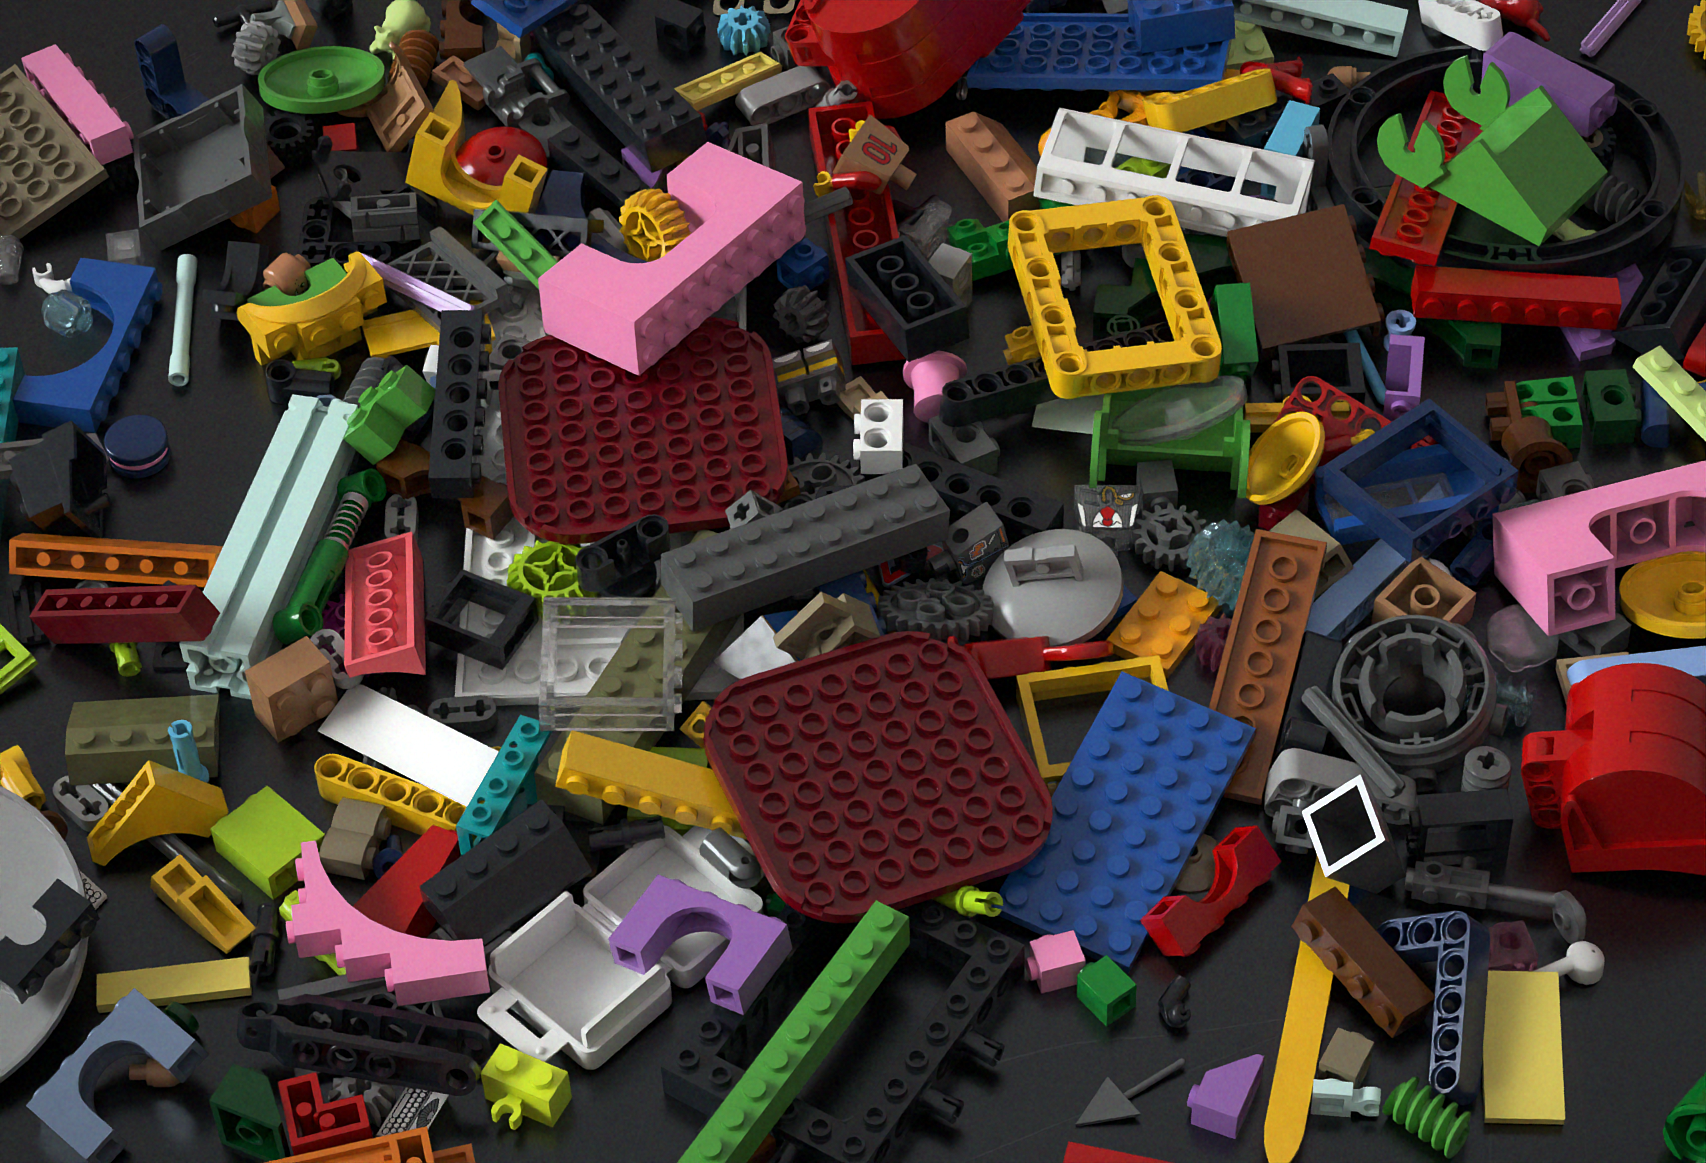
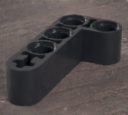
M1310 630L1305 631L1273 760L1276 761L1282 751L1291 748L1321 754L1327 736V727L1322 726L1323 724L1302 702L1301 697L1307 688L1318 686L1328 698L1330 697L1334 672L1342 649V641Z

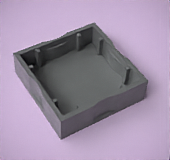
M243 84L202 103L186 114L162 122L133 138L135 169L139 179L137 193L139 228L160 250L272 198L263 107Z

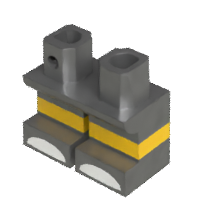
M832 339L803 348L804 356L800 350L772 359L773 369L777 374L779 383L777 385L778 390L795 416L807 413L810 409L809 402L820 399L822 404L825 405L839 402L840 392L846 390L843 360Z

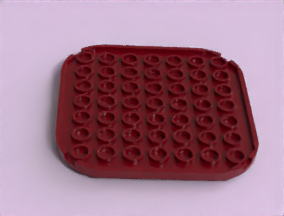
M707 317L697 329L690 332L677 346L670 349L640 376L552 335L536 339L523 346V352L514 360L509 358L501 371L498 390L509 503L512 513L518 522L526 530L540 538L557 542L561 545L593 543L644 516L652 514L660 515L667 520L669 534L730 527L725 510L748 491L752 490L769 501L776 503L786 488L788 463L771 353L765 341L755 331L749 333L739 328L738 322L724 318Z
M894 632L740 679L724 689L716 697L713 707L708 716H706L703 740L707 759L770 885L785 903L811 918L832 923L860 922L875 901L899 910L959 890L963 886H972L1016 871L1032 861L1047 841L1053 817V806L1049 790L982 669L967 651L952 641L946 644L930 638V633Z

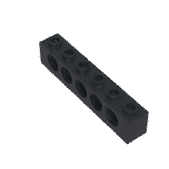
M442 310L428 474L432 498H474L475 484H481V464L477 463V456L483 455V435H479V427H485V407L481 406V399H487V379H483V372H489V351H485V344H491V324H485L483 310Z
M903 442V468L914 464L918 465L950 509V518L959 520L981 504L988 502L1004 525L1007 540L1014 543L1038 532L1063 528V502ZM859 460L860 475H864L865 481L885 475L861 474V466Z

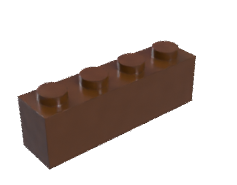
M1336 886L1302 905L1291 927L1296 931L1298 937L1322 960L1324 966L1332 971L1341 981L1350 995L1357 999L1368 1011L1376 1024L1382 1027L1392 1039L1426 1018L1435 1002V995Z

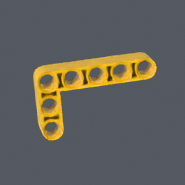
M498 746L490 747L496 751H500L501 747ZM326 754L320 757L314 766L319 793L323 799L337 805L343 797L385 805L387 816L391 818L392 825L419 835H423L433 824L443 829L457 832L456 825L466 809V806L422 784L339 754ZM472 834V839L474 842L477 836Z

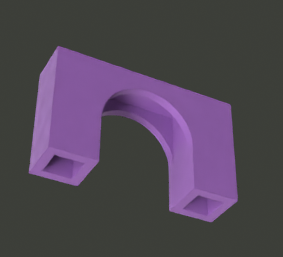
M659 874L608 938L614 963L644 975L655 966L673 942L685 935L695 932H713L730 940V943L705 979L712 1003L742 1015L746 1013L792 950L788 926L780 919L773 916L767 917L752 911L743 904L736 905L719 898L712 892L700 891L687 886L681 880H672Z

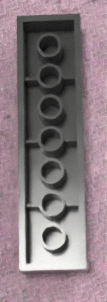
M914 464L662 553L661 584L693 632L947 540L950 509L918 465Z

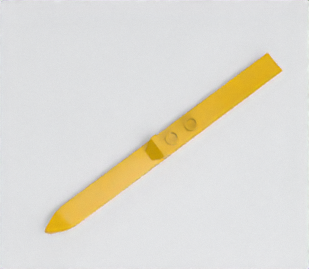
M1317 855L1308 901L1335 886L1348 900L1350 885L1325 877ZM1300 940L1264 1126V1147L1269 1163H1291L1302 1143L1334 975L1302 940Z

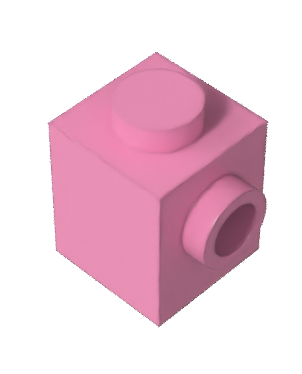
M1074 930L1057 935H1044L1037 940L1030 941V957L1025 958L1028 977L1031 981L1036 979L1041 994L1077 985V975L1086 965L1085 957Z

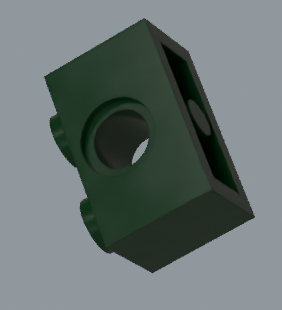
M1626 369L1585 371L1581 396L1592 445L1633 443L1636 428H1641L1642 417L1640 408H1635L1634 406L1636 400L1635 384L1629 383Z

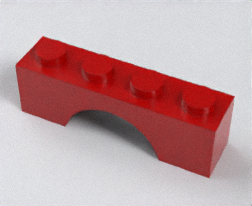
M1258 825L1235 827L1212 850L1215 861V877L1209 892L1203 899L1196 902L1186 895L1166 896L1140 919L1163 956L1187 957L1196 952L1201 946L1200 941L1208 933L1219 929L1225 922L1224 917L1231 910L1237 909L1246 903L1249 898L1248 894L1255 887L1264 884L1271 878V871L1281 860Z

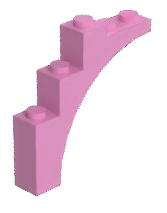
M316 840L301 843L302 858L295 859L298 881H304L305 888L298 889L300 904L291 905L293 920L286 921L288 943H296L299 958L336 953L338 968L345 967L348 982L385 977L387 992L395 991L398 1006L490 992L482 939L448 941L420 938L394 931L370 920L348 904L331 884L321 864Z

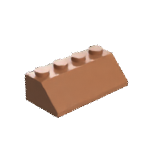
M974 111L946 122V151L1003 222L1008 221L1011 215L1018 211L1040 210L1038 202L1040 198L1033 196L1037 166L1001 123Z

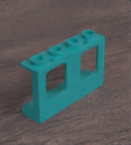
M523 715L519 716L456 825L461 856L527 810V804L538 802L534 772L540 765L538 756L554 730L553 724ZM472 834L477 836L474 842L472 839Z

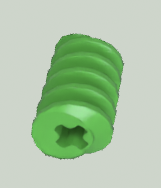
M1417 1076L1412 1077L1407 1083L1403 1082L1398 1085L1387 1098L1383 1106V1114L1385 1116L1393 1114V1120L1397 1124L1405 1123L1406 1129L1410 1133L1418 1132V1137L1423 1142L1431 1141V1146L1436 1151L1444 1149V1155L1448 1159L1454 1157L1463 1147L1469 1136L1470 1126L1468 1124L1471 1113L1466 1111L1459 1118L1456 1117L1458 1109L1456 1102L1451 1103L1444 1109L1442 1106L1445 1095L1441 1093L1431 1100L1432 1086L1428 1084L1418 1091L1417 1087L1420 1079Z

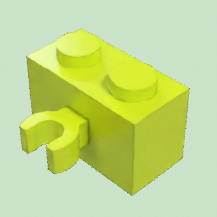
M501 1043L481 1071L485 1099L495 1103L491 1109L492 1120L497 1123L503 1114L511 1113L509 1124L510 1129L516 1130L521 1125L522 1115L553 1128L572 1099L567 1071Z

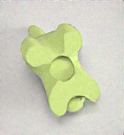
M394 0L387 7L386 19L382 27L374 26L376 39L369 47L372 54L389 52L394 60L396 53L389 46L391 41L399 46L402 36L408 31L424 30L429 32L431 21L425 14L424 8L416 0Z

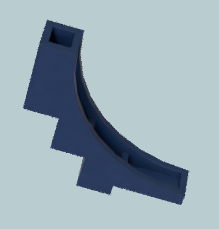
M552 170L535 213L586 218L584 207L587 198L584 173ZM544 229L536 237L541 245H551L555 241L548 229ZM557 230L560 233V235L564 232L561 230ZM573 232L565 240L572 251L580 245L581 232ZM592 233L591 248L627 263L648 262L615 248L598 233ZM558 246L555 250H562V249H561L560 246Z

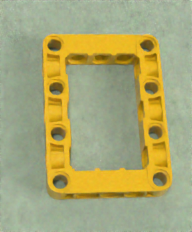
M1152 195L1144 198L1031 211L1022 210L1011 215L1009 219L1008 250L1050 387L1055 395L1063 399H1074L1084 396L1198 382L1207 383L1217 378L1220 369L1222 344L1170 200L1163 196ZM1141 243L1174 341L1155 344L1154 341L1147 342V345L1122 348L1118 345L1113 346V349L1087 352V349L1084 350L1083 346L1078 345L1076 324L1068 299H1064L1061 291V277L1053 253Z

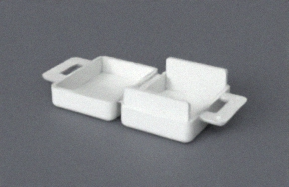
M663 825L665 831L664 839L660 838L635 843L633 848H629L585 885L583 889L585 905L582 908L574 903L573 895L568 891L557 897L490 954L491 964L488 968V976L493 995L478 1007L477 1014L479 1018L518 1051L536 1059L547 1062L557 1052L562 1050L585 1069L594 1070L599 1068L671 1005L672 991L670 981L680 988L694 986L710 972L730 943V940L717 933L695 932L673 942L655 966L644 975L615 964L608 938L658 874L672 880H681L687 886L703 892H712L723 900L736 905L743 904L752 911L764 915L763 901L759 895L750 888L744 889L734 885L700 855V846L712 830L694 826L681 836L669 826ZM730 835L749 853L756 856L748 842L742 838ZM761 867V875L764 877L765 873ZM510 1008L544 1036L539 1039L511 1016L507 1010Z

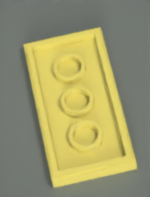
M1488 971L1482 1054L1484 1123L1564 1125L1565 1123L1558 972Z

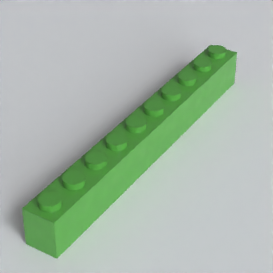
M878 901L874 902L677 1163L748 1162L909 946V916Z

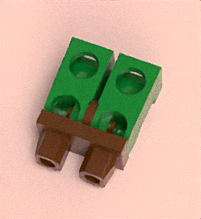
M1573 376L1518 382L1517 384H1515V381H1504L1503 392L1486 393L1485 409L1487 416L1505 415V417L1490 418L1491 441L1501 440L1506 428L1516 420L1523 417L1537 416L1545 419L1550 424L1554 440L1561 443L1565 442L1568 449L1581 448L1583 423Z

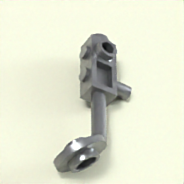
M1469 856L1462 858L1460 867L1446 866L1436 861L1427 863L1416 861L1415 868H1407L1404 890L1412 891L1411 899L1422 900L1428 904L1439 902L1485 909L1487 898L1552 907L1554 923L1568 943L1573 944L1583 941L1585 937L1586 915L1580 902L1566 890L1554 893L1489 883L1490 872L1475 870L1476 860Z

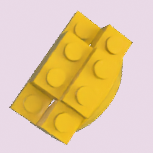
M356 251L348 255L349 262L344 264V269L348 274L338 284L315 297L282 306H261L246 303L237 308L238 320L251 335L255 358L261 366L292 352L297 360L327 357L362 340L360 326L364 325L363 317L377 311V307L387 303L383 278L360 252Z

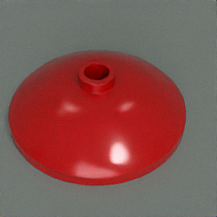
M508 126L493 127L476 133L460 146L455 155L459 165L468 175L479 182L493 186L503 184L504 176L518 154L548 168L547 156L539 140L525 130Z

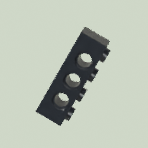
M1333 73L1312 82L1314 87L1312 88L1313 91L1311 92L1309 104L1320 108L1319 125H1324L1326 130L1339 102L1349 92V89ZM1284 94L1277 97L1278 101L1272 105L1227 119L1225 142L1264 150L1289 100L1303 104L1306 103L1304 100Z

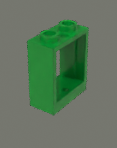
M1250 282L1216 285L1210 301V312L1222 344L1217 380L1218 382H1227L1229 386L1243 385L1247 383V380L1252 379L1259 362Z

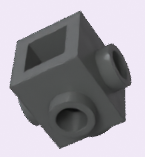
M1293 799L1292 806L1281 805L1280 812H1275L1272 833L1276 834L1275 842L1286 844L1285 851L1307 855L1308 848H1315L1309 830H1307V833L1301 834L1296 827L1297 823L1304 819L1302 811L1315 802Z

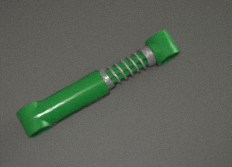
M370 468L343 477L338 482L337 494L341 502L327 529V533H325L324 539L317 542L286 608L277 611L273 617L274 633L283 644L295 643L305 636L311 638L316 632L323 629L322 613L349 558L348 546L351 545V540L355 537L354 533L357 532L361 520L371 505L382 501L386 495L384 478L376 469Z

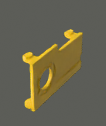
M470 300L469 304L478 305L483 300ZM414 309L364 320V325H362L371 358H387L390 355L430 347V345H439L440 333ZM488 313L484 315L485 324H491ZM491 325V341H494L496 337ZM492 343L485 344V351H489V355L493 351Z

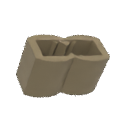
M344 797L340 800L334 813L331 827L324 837L319 852L320 861L325 872L362 880L366 879L370 869L373 870L374 858L380 852L379 846L382 840H386L391 832L392 821L387 816L385 805Z

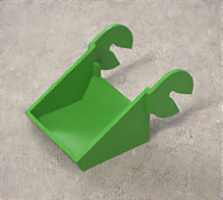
M1468 55L1456 59L1449 66L1443 81L1445 95L1451 107L1466 118L1482 125L1479 129L1483 130V132L1460 153L1443 164L1445 158L1443 140L1437 129L1427 120L1423 122L1415 141V152H1411L1407 148L1408 137L1401 113L1388 118L1379 129L1377 137L1379 154L1384 164L1395 174L1421 188L1428 186L1537 246L1543 244L1600 189L1607 174V170L1542 85L1509 107L1511 97L1509 82L1503 71L1493 62L1489 64L1480 85L1481 94L1473 90L1474 79Z
M1174 385L1104 394L1102 411L1095 410L1089 488H1097V480L1105 481L1106 464L1137 466L1139 462L1171 459L1174 469L1231 473L1230 490H1237L1238 485V498H1246L1250 420H1243L1242 389Z

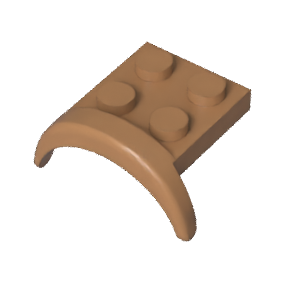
M391 41L389 46L396 53L397 63L389 82L370 101L350 109L337 111V113L346 117H369L386 152H401L408 144V141L416 134L429 113L434 112V109L413 72L406 54L397 44Z

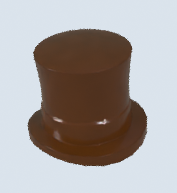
M1537 416L1523 417L1510 424L1503 433L1501 444L1510 458L1509 463L1519 470L1516 489L1523 493H1536L1539 470L1573 462L1570 450L1560 441L1554 440L1551 426L1543 418Z

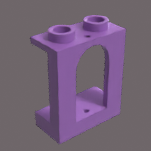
M1390 334L1385 380L1387 390L1385 391L1383 417L1392 422L1420 403L1425 337Z

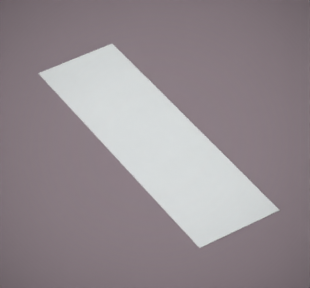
M360 683L345 692L318 729V732L466 807L499 752Z

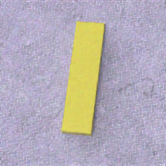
M758 52L674 89L698 111L738 94L742 89L780 74L782 72V65L762 52Z
M249 957L97 974L96 1006L99 1013L112 1012L117 1002L124 996H127L133 988L155 1006L169 1005L171 1002L181 1004L252 995L251 972L249 970L250 959Z

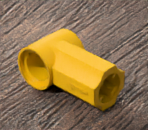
M15 745L1 752L0 786L22 797L40 811L41 806L47 799L44 791L33 776L30 764L19 745Z

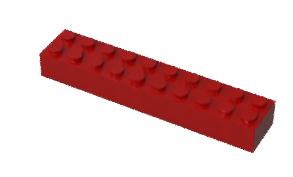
M872 101L808 108L810 140L817 175L825 171L830 174L831 178L833 177L834 173L832 172L850 144L849 129H856L855 124L860 120L866 121L869 115L875 117ZM889 184L882 194H875L866 190L848 189L851 193L853 204L824 217L851 364L859 365L906 359L849 290L845 261L846 257L899 237Z

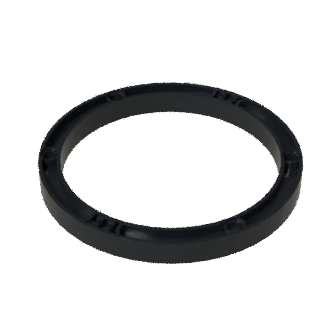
M1470 45L1434 49L1402 58L1374 71L1362 79L1339 102L1328 127L1329 152L1326 185L1334 205H1345L1347 214L1354 216L1357 234L1369 244L1371 243L1372 235L1386 199L1370 183L1359 162L1357 149L1364 135L1378 120L1395 108L1412 100L1427 96L1430 90L1443 92L1446 70L1458 58L1468 55L1474 79L1473 88L1480 87L1483 55L1486 51L1478 50ZM1555 53L1615 84L1614 97H1617V108L1614 115L1610 116L1606 121L1626 135L1643 156L1650 171L1652 181L1649 193L1636 209L1619 222L1591 235L1569 241L1541 244L1540 246L1508 245L1476 241L1447 233L1436 267L1607 277L1635 264L1652 252L1665 239L1679 214L1686 179V155L1676 128L1669 117L1653 100L1626 80L1591 63ZM1389 256L1397 262H1400L1413 269H1415L1416 265H1418L1413 263L1410 259L1402 258L1399 256Z

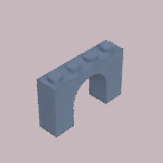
M133 988L127 996H124L117 1002L109 1016L100 1025L91 1030L87 1040L75 1053L68 1056L62 1062L60 1069L53 1077L36 1090L33 1098L26 1106L89 1163H111L128 1142L103 1121L95 1109L94 1090L102 1072L111 1063L122 1057L135 1054L145 1055L156 1060L183 1084L209 1053L139 991Z

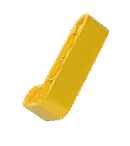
M1271 69L1254 70L1176 95L1170 92H1162L1142 99L1148 126L1181 133L1257 110L1278 101Z

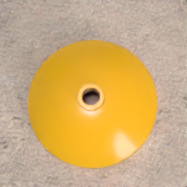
M1296 412L1287 415L1271 425L1257 439L1249 451L1247 499L1258 505L1276 503L1291 496L1310 479L1320 462L1325 444L1324 427L1314 415L1307 412Z

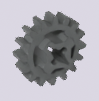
M1168 503L1167 509L1163 510L1159 505H1154V513L1144 510L1142 512V520H1135V530H1133L1132 544H1135L1136 555L1143 554V562L1145 564L1152 560L1155 561V569L1161 568L1163 564L1168 565L1169 571H1173L1175 565L1178 564L1184 570L1188 569L1189 560L1197 564L1200 560V554L1206 555L1207 544H1209V530L1206 529L1207 521L1205 519L1198 520L1199 512L1196 510L1187 513L1186 505H1182L1179 510L1174 509L1172 503Z

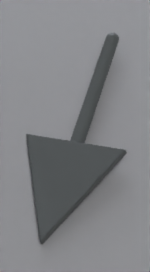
M1184 1058L1177 1060L1125 1093H1122L1110 1078L1107 1077L1075 1124L1076 1127L1141 1116V1113L1128 1099L1186 1064V1060Z

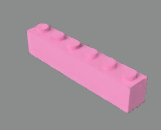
M55 44L21 58L29 81L101 165L133 153L130 140L134 136L127 121H121L116 108L109 107L104 94L97 93L92 80H86L80 66H74L68 53L64 54Z

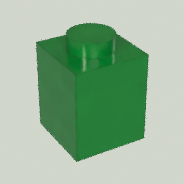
M1107 955L1095 963H1088L1077 975V998L1106 1027L1136 1007L1137 984Z

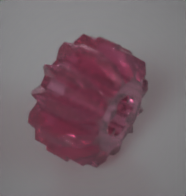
M1224 612L1220 619L1209 616L1206 624H1200L1197 630V639L1195 640L1196 654L1200 655L1201 664H1211L1213 672L1220 667L1232 619L1227 618Z

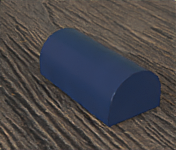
M1643 379L1640 383L1641 439L1650 447L1668 448V445H1670L1669 404Z

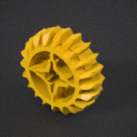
M660 188L641 190L626 199L625 205L620 208L622 215L619 217V222L622 224V228L619 231L624 236L625 240L623 243L629 249L628 254L648 262L655 261L665 256L692 234L688 228L690 223L684 217L685 211H681L678 208V201H672L671 195L663 193Z

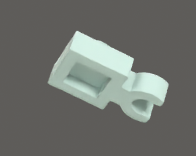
M1333 1078L1325 1080L1314 1079L1311 1114L1350 1117L1351 1111H1356L1365 1116H1379L1381 1089L1377 1087L1353 1089V1082H1342Z

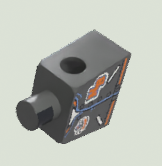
M988 502L981 504L949 526L948 539L941 541L944 551L928 559V564L936 578L953 570L964 584L987 575L995 560L1004 550L1009 548L1004 525Z

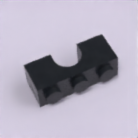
M58 878L32 906L40 922L46 926L43 936L38 941L29 945L17 944L6 935L0 941V989L21 1004L41 990L45 979L55 968L62 966L67 961L71 950L81 939L87 938L93 932L97 921L100 919L89 900Z

